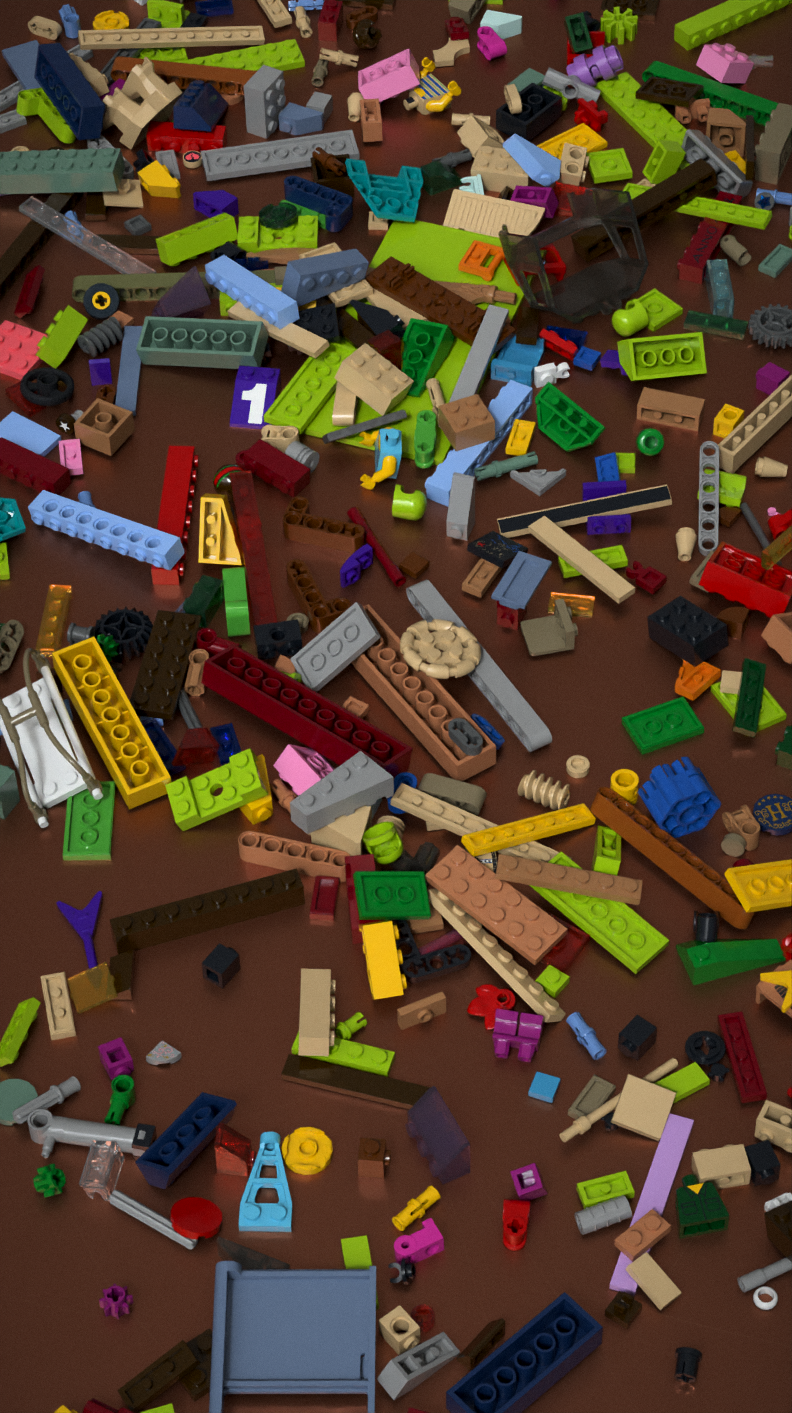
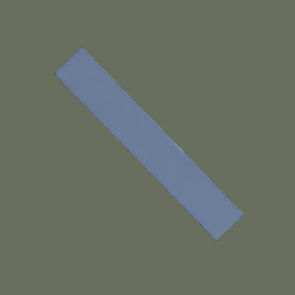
M124 326L115 401L116 406L133 412V416H136L142 365L136 348L143 326Z

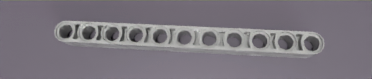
M426 579L406 588V594L410 603L427 622H432L433 619L448 620L454 622L455 626L459 628L463 626L468 629L429 580ZM477 641V644L481 647V659L474 670L467 675L529 752L552 743V736L548 727Z

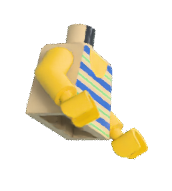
M425 57L422 60L424 69L419 72L420 84L416 88L408 90L409 98L403 101L406 110L416 108L423 115L442 112L444 109L450 108L451 101L453 100L452 97L461 94V88L455 81H451L447 88L432 74L427 75L428 72L435 70V63L432 60L430 62L429 58Z

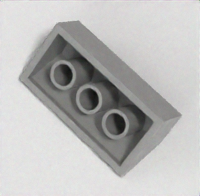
M688 129L685 132L681 146L686 152L684 159L689 164H692L702 158L714 168L717 185L714 188L718 192L723 191L743 196V198L750 194L753 182L745 180V174L738 168L737 164L731 161L700 130Z

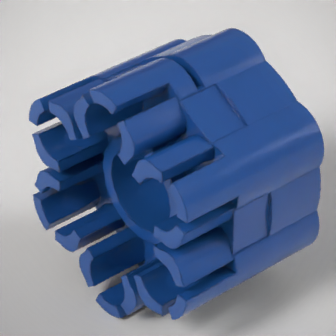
M681 757L685 765L684 767L678 759L671 764V767L669 764H663L662 767L660 765L652 769V773L649 776L650 780L642 785L647 793L642 788L638 790L639 796L659 828L665 830L675 839L705 828L721 806V801L700 768L694 766L689 757Z

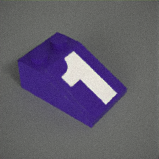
M239 365L235 380L230 427L262 429L265 425H272L264 422L263 415L280 395L282 388L280 369Z

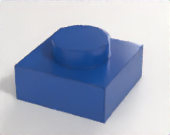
M582 346L573 359V365L592 371L601 359V352Z

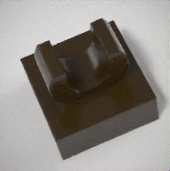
M619 1291L606 1308L605 1316L628 1329L642 1310V1304L634 1300V1297L628 1293Z

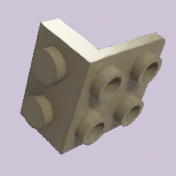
M564 599L555 600L554 615L521 622L520 627L531 656L574 649L575 636H578V629L576 623L571 621V608L566 607Z

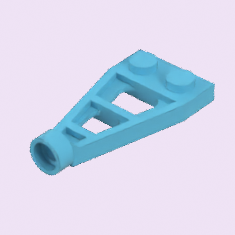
M264 1132L260 1135V1148L240 1202L239 1231L292 1232L293 1206L280 1152L281 1136L276 1132ZM262 1166H276L277 1178H260ZM260 1188H275L278 1193V1203H256L255 1198Z

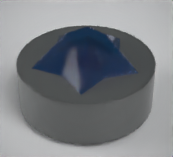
M762 192L755 198V207L772 211L775 207V200L770 193Z

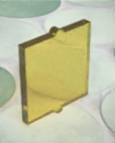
M107 962L67 979L71 991L70 998L74 1001L78 1014L118 997L114 985L115 978L111 976Z

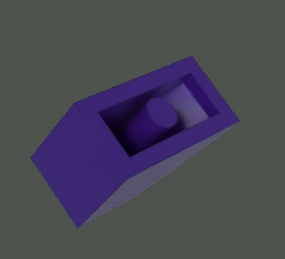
M224 190L193 193L194 209L209 218L224 212L233 217L239 213L238 198Z

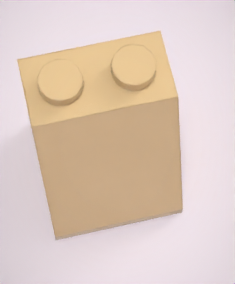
M364 805L357 808L355 813L349 816L342 815L337 817L335 822L309 833L312 844L342 850L350 856L367 855L368 850L362 837L372 827L371 806L367 807Z

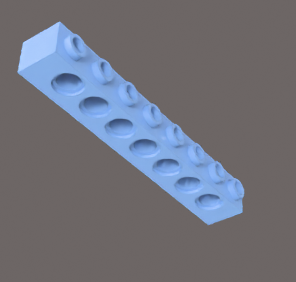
M42 490L28 506L31 519L37 525H43L54 531L66 533L71 537L83 539L88 543L97 544L105 549H111L122 555L136 558L141 562L153 564L158 568L171 570L185 553L180 537Z

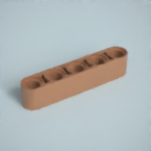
M245 831L238 837L239 855L245 862L285 871L297 868L299 874L313 877H340V882L346 881L345 857L350 855L345 851L254 831Z

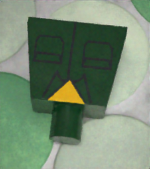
M694 1174L684 1176L682 1178L683 1187L676 1189L675 1196L679 1239L728 1230L729 1213L713 1183L699 1184L697 1176Z

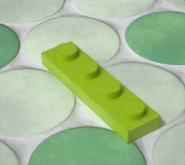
M299 1031L292 1046V1054L298 1055ZM334 1037V1046H329V1056L302 1057L388 1077L395 1060V1052Z

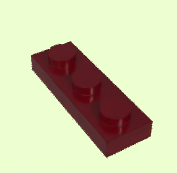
M41 265L36 266L26 275L14 311V315L19 319L25 314L29 315L35 308L34 302L40 293L38 290L44 280L43 274L45 269Z

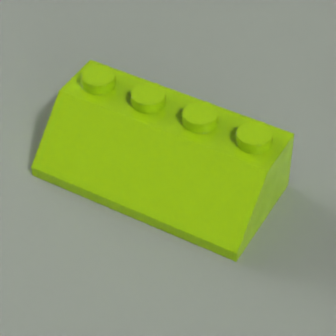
M702 332L632 338L617 342L619 362L631 381L707 373Z

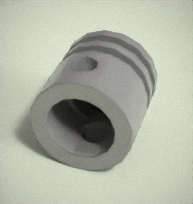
M299 441L292 442L285 451L286 455L310 468V473L314 471L319 463V453Z

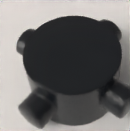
M713 1063L711 1072L707 1073L708 1077H711L716 1082H724L726 1073H729V1068H726L723 1064Z
M610 1112L601 1118L607 1131H614L621 1127L611 1123L614 1112Z

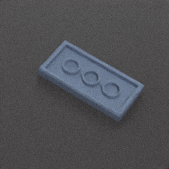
M37 40L2 50V56L24 90L41 88L34 78L38 46L40 45Z

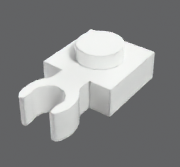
M553 362L534 367V384L536 388L545 386L548 381L554 384L556 383V378L569 377L570 374L567 370L570 367L568 363L563 362L555 366Z

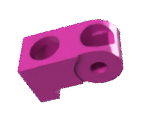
M432 1218L422 1222L421 1230L410 1236H400L394 1242V1254L397 1262H401L403 1258H409L410 1262L415 1264L444 1250V1238Z

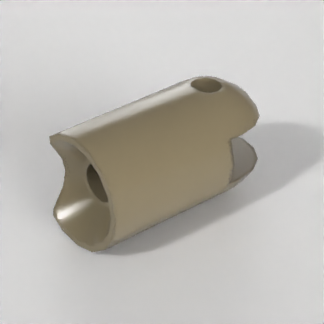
M725 235L720 240V246L724 253L738 265L744 266L751 260L752 257L748 250L733 235Z

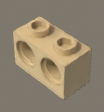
M564 143L561 155L560 178L555 182V185L578 190L579 183H584L586 171L583 170V167L587 168L589 156H586V147Z

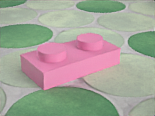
M80 439L59 441L61 465L69 468L70 476L83 474Z

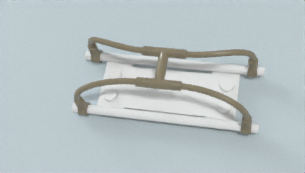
M28 648L23 658L26 687L3 699L0 697V729L20 776L22 791L28 804V809L32 812L35 822L41 828H45L49 825V817L44 807L48 809L87 788L90 795L95 800H99L103 797V788L100 781L96 780L50 671L51 665L49 660L33 648ZM30 654L36 663L38 672L43 675L42 679L34 683L31 682L29 671ZM23 754L28 764V767L31 771L35 784H32V781L24 764Z

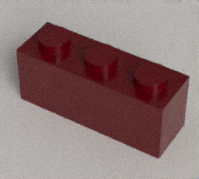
M261 439L244 453V468L248 472L255 474L266 483H270L280 489L281 492L293 498L310 484V468Z

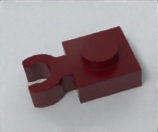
M633 562L634 570L626 568V576L630 579H636L635 584L651 594H654L667 582L666 575L651 566L644 569L640 562Z

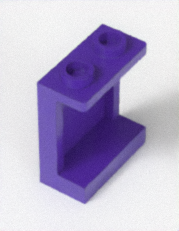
M626 480L583 483L582 501L626 493ZM628 513L623 515L590 516L586 522L587 535L630 533L631 515Z

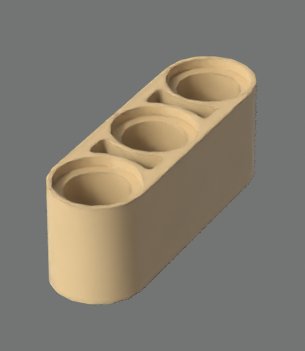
M338 381L333 407V426L355 425L359 397Z

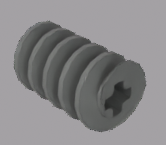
M111 316L108 320L106 319L96 325V327L83 333V335L78 336L77 341L85 353L95 357L97 352L102 353L104 348H110V344L115 345L117 341L123 340L122 328L118 320Z

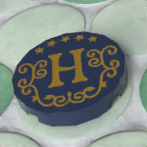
M770 794L760 798L754 804L752 815L759 823L761 831L764 833L765 831L771 832L770 835L775 836L786 835L792 832L791 798L780 794Z

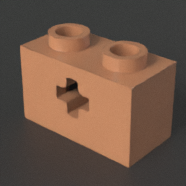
M379 98L360 100L363 142L382 141V119Z

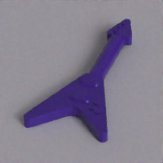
M98 891L82 910H77L61 901L56 903L58 909L84 942L89 967L87 977L97 991L101 988L103 972L98 967L93 937L103 899L101 891Z

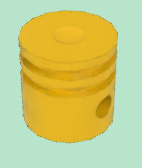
M629 769L615 771L611 776L610 789L617 792L630 804L635 805L638 800L639 777L634 771Z

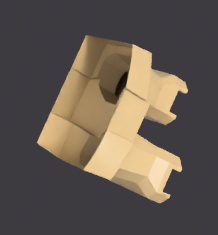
M145 57L142 65L136 64L131 70L122 90L116 87L113 96L106 95L102 100L106 111L103 114V129L101 132L115 124L123 133L119 142L129 149H133L147 137L150 121L165 122L170 117L173 106L181 97L182 91L175 82L167 84L155 73L154 63L148 57ZM140 96L144 99L142 104H139L134 100Z

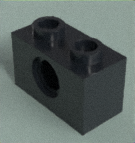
M298 619L253 626L257 656L260 660L279 658L280 655L294 656L302 649V637Z

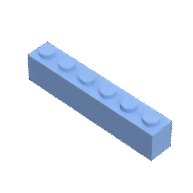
M222 255L205 265V278L210 285L215 286L233 300L239 301L245 308H249L257 316L268 321L269 324L282 329L300 319L297 301L227 256Z

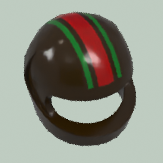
M226 464L216 471L213 485L217 494L227 495L230 503L243 501L250 496L252 484L248 480L247 473L240 466ZM244 486H246V491L242 492Z

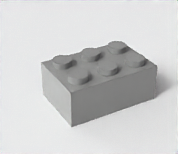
M263 65L244 85L248 133L267 139L279 126V114L285 108L286 101L283 71Z

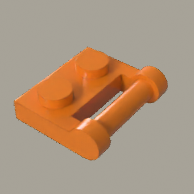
M474 240L459 263V271L481 276L483 280L491 281L494 277V271L505 258L506 249ZM493 255L494 258L487 268L483 267L489 256Z

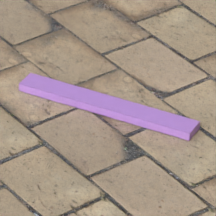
M669 1113L630 1227L652 1209L661 1217L663 1216L694 1126V1120ZM622 1252L616 1264L609 1289L621 1291L622 1293L626 1292L629 1295L635 1296L639 1285L625 1270L632 1261Z

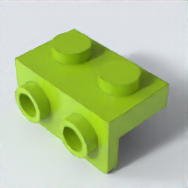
M711 469L704 470V473L706 474H712L715 472V470ZM719 471V503L725 504L728 507H740L745 495L747 477ZM707 485L703 488V490L707 493H711L715 490V488L711 485Z

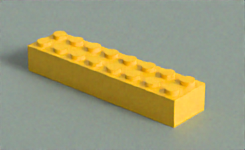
M93 636L53 652L54 669L128 808L132 809L166 795L165 785L171 783V777L95 637Z

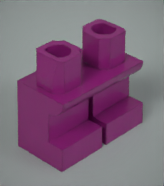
M496 1009L495 1026L492 1036L495 1057L506 1059L509 1056L510 1047L518 1048V1060L530 1063L535 1051L538 1052L544 1017L521 1012L519 1018V1012Z

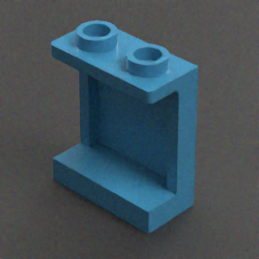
M515 335L502 346L497 359L493 358L491 362V379L503 382L513 380L531 387L534 380V367L540 366L544 356L545 340L537 338L536 345L517 344Z

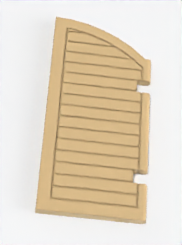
M454 189L443 226L523 242L537 228L546 209Z

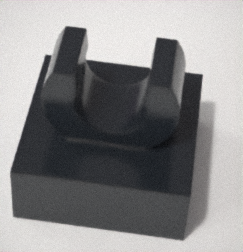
M142 148L136 153L138 160L133 163V166L136 168L135 171L139 172L154 162V160Z

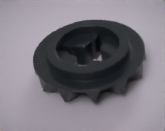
M699 1031L690 1035L686 1040L685 1053H687L689 1061L693 1060L698 1065L705 1064L709 1067L713 1063H719L720 1059L724 1058L725 1043L720 1036L713 1032ZM703 1043L707 1050H709L708 1055H705L703 1050H701Z

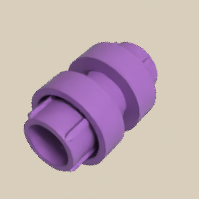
M601 45L592 49L593 56L587 57L583 53L574 57V63L566 67L568 76L575 75L579 77L581 82L594 87L597 85V79L603 77L605 81L616 77V72L623 69L624 63L616 46L611 45L606 48L605 45Z

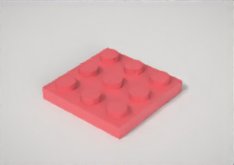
M5 320L0 325V373L21 380L26 373L37 369L43 362L42 359L35 355L39 350L37 344L47 334Z

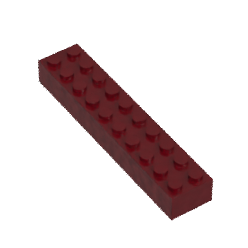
M233 644L204 661L201 681L203 685L336 764L342 765L359 751H362L391 774L393 781L398 774L409 770L413 748Z

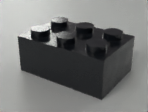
M532 82L519 92L522 104L521 113L511 114L507 102L496 110V129L509 136L517 134L530 141L562 116V97Z
M682 596L677 597L647 617L649 638L694 667L728 646L727 624Z

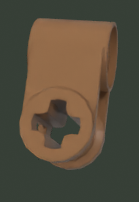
M743 805L739 810L730 813L727 811L722 813L723 823L727 831L738 834L745 839L747 844L745 850L751 851L759 846L760 825L753 817L747 805Z

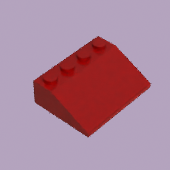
M723 541L708 560L698 584L703 586L708 592H717L724 595L725 599L733 602L738 601L750 610H759L769 618L774 614L785 613L792 600L791 570Z

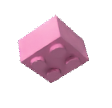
M713 43V45H704L696 65L721 83L745 84L754 63L748 59V55L736 51V47L731 44L720 45Z

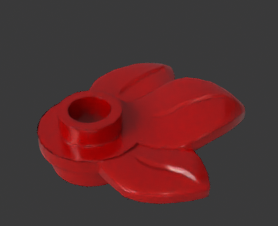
M484 984L476 988L478 997L470 1002L467 1012L474 1016L485 1017L486 1030H492L495 1026L496 1009L511 1011L515 1006L516 998L513 992L508 989H498L494 985ZM501 998H507L505 1002H499Z

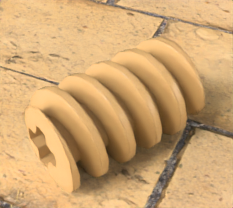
M532 770L530 774L523 776L518 787L519 796L525 795L528 800L533 799L536 803L542 802V805L545 807L550 805L552 810L566 808L570 797V784H566L562 789V781L558 780L553 785V777H549L545 782V774L541 773L536 778V770Z

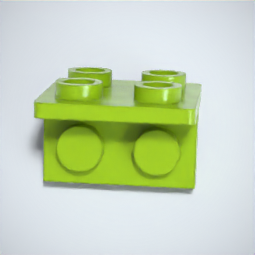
M164 0L147 1L148 18L160 21L161 28H180L190 14V11L184 10V4Z

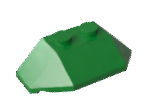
M549 381L535 397L538 428L567 452L592 445L605 430L601 423Z

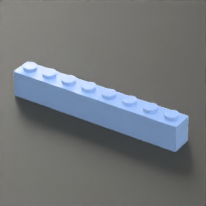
M510 380L506 386L501 388L498 396L491 400L487 408L495 420V439L459 451H455V449L450 450L444 462L437 466L435 473L429 476L425 482L427 499L447 507L449 506L454 472L470 476L475 475L474 469L482 467L511 431L514 420L520 419L532 405L533 388Z

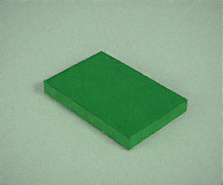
M684 696L622 717L621 721L642 755L704 733V726Z
M355 871L353 874L359 920H425L431 917L424 871Z

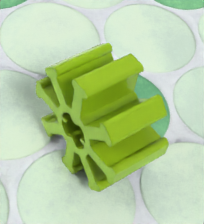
M614 7V14L608 10L603 12V17L600 19V31H605L606 42L611 43L614 38H618V45L624 44V37L630 41L635 39L638 16H632L633 10L627 8L622 14L620 13V7Z

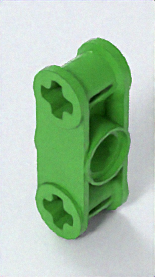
M423 410L417 415L414 449L415 464L419 468H429L434 463L437 439L436 414L430 410Z

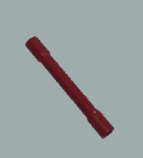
M350 508L347 512L348 517L352 523L361 525L364 528L366 542L373 548V552L385 568L393 584L396 587L404 585L406 582L405 576L399 567L394 564L367 524V520L359 508Z

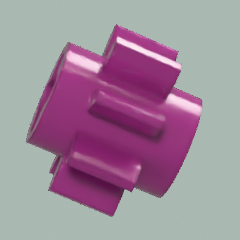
M115 1283L108 1289H103L104 1298L99 1299L100 1307L104 1308L106 1317L111 1315L119 1319L125 1313H130L128 1305L133 1304V1297L128 1295L127 1286L122 1288Z

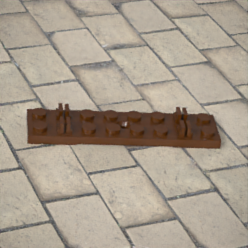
M392 256L365 277V280L375 290L415 311L431 322L448 325L454 336L470 346L473 345L487 309L479 308L417 272L413 265L411 266L409 263L405 265ZM505 323L493 354L516 335L514 327Z

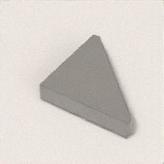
M564 468L559 471L547 472V469L530 470V472L512 470L510 472L512 479L538 496H541L566 476Z

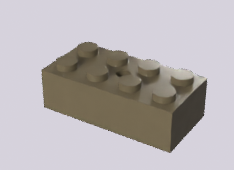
M778 103L776 109L772 110L770 121L766 122L765 133H761L759 145L757 144L754 150V156L757 157L754 161L755 180L775 185L778 184L792 153V105Z

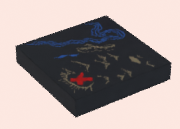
M492 531L469 543L467 551L500 568H504L512 563L518 551L527 553L528 548Z

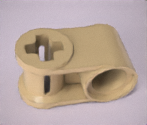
M265 425L261 431V440L285 453L287 447L292 442H300L298 429L294 426Z

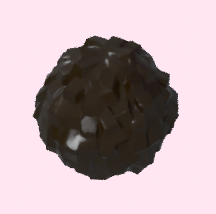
M363 19L353 28V41L359 48L373 49L377 47L380 38H382L381 30L370 27L375 24L371 20Z

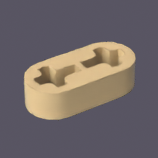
M34 16L28 22L29 30L38 36L55 40L62 33L60 24L41 16Z
M515 84L504 85V95L510 113H521V99Z

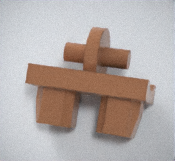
M709 98L695 100L689 108L675 105L674 118L682 124H687L691 119L697 118L701 122L707 121L710 108Z

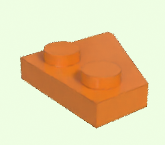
M683 660V665L679 669V677L675 683V693L694 701L721 677V669L706 662H702L694 667Z

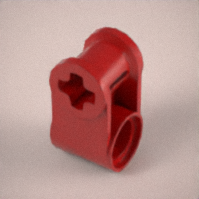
M504 1199L502 1220L503 1244L511 1251H519L526 1245L527 1225L529 1224L530 1201Z

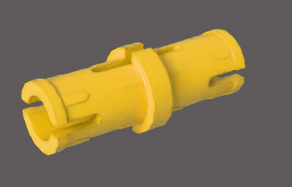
M429 1186L416 1199L412 1198L409 1200L407 1207L392 1218L395 1227L400 1231H404L415 1219L422 1218L425 1215V1211L441 1198L439 1192L433 1186Z

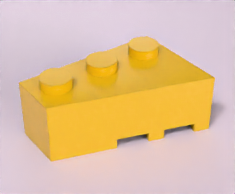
M205 493L201 496L198 563L243 565L246 560L227 495Z
M390 920L359 924V931L362 932L364 945L362 947L366 956L372 999L404 995L403 989H407L405 974H400L399 965L403 964L401 949H396L395 940H399L397 925H393Z

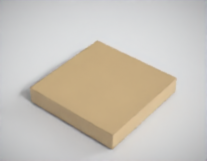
M628 1074L611 1123L659 1141L676 1093Z

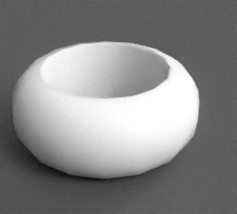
M762 1286L755 1290L753 1301L758 1308L769 1310L776 1306L778 1295L771 1287ZM769 1294L773 1300L768 1303L762 1302L758 1296Z

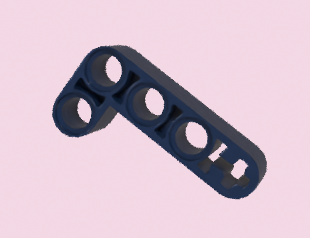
M288 176L284 179L285 199L291 203L324 214L325 226L328 231L338 232L342 230L353 217V200L350 195L298 176Z

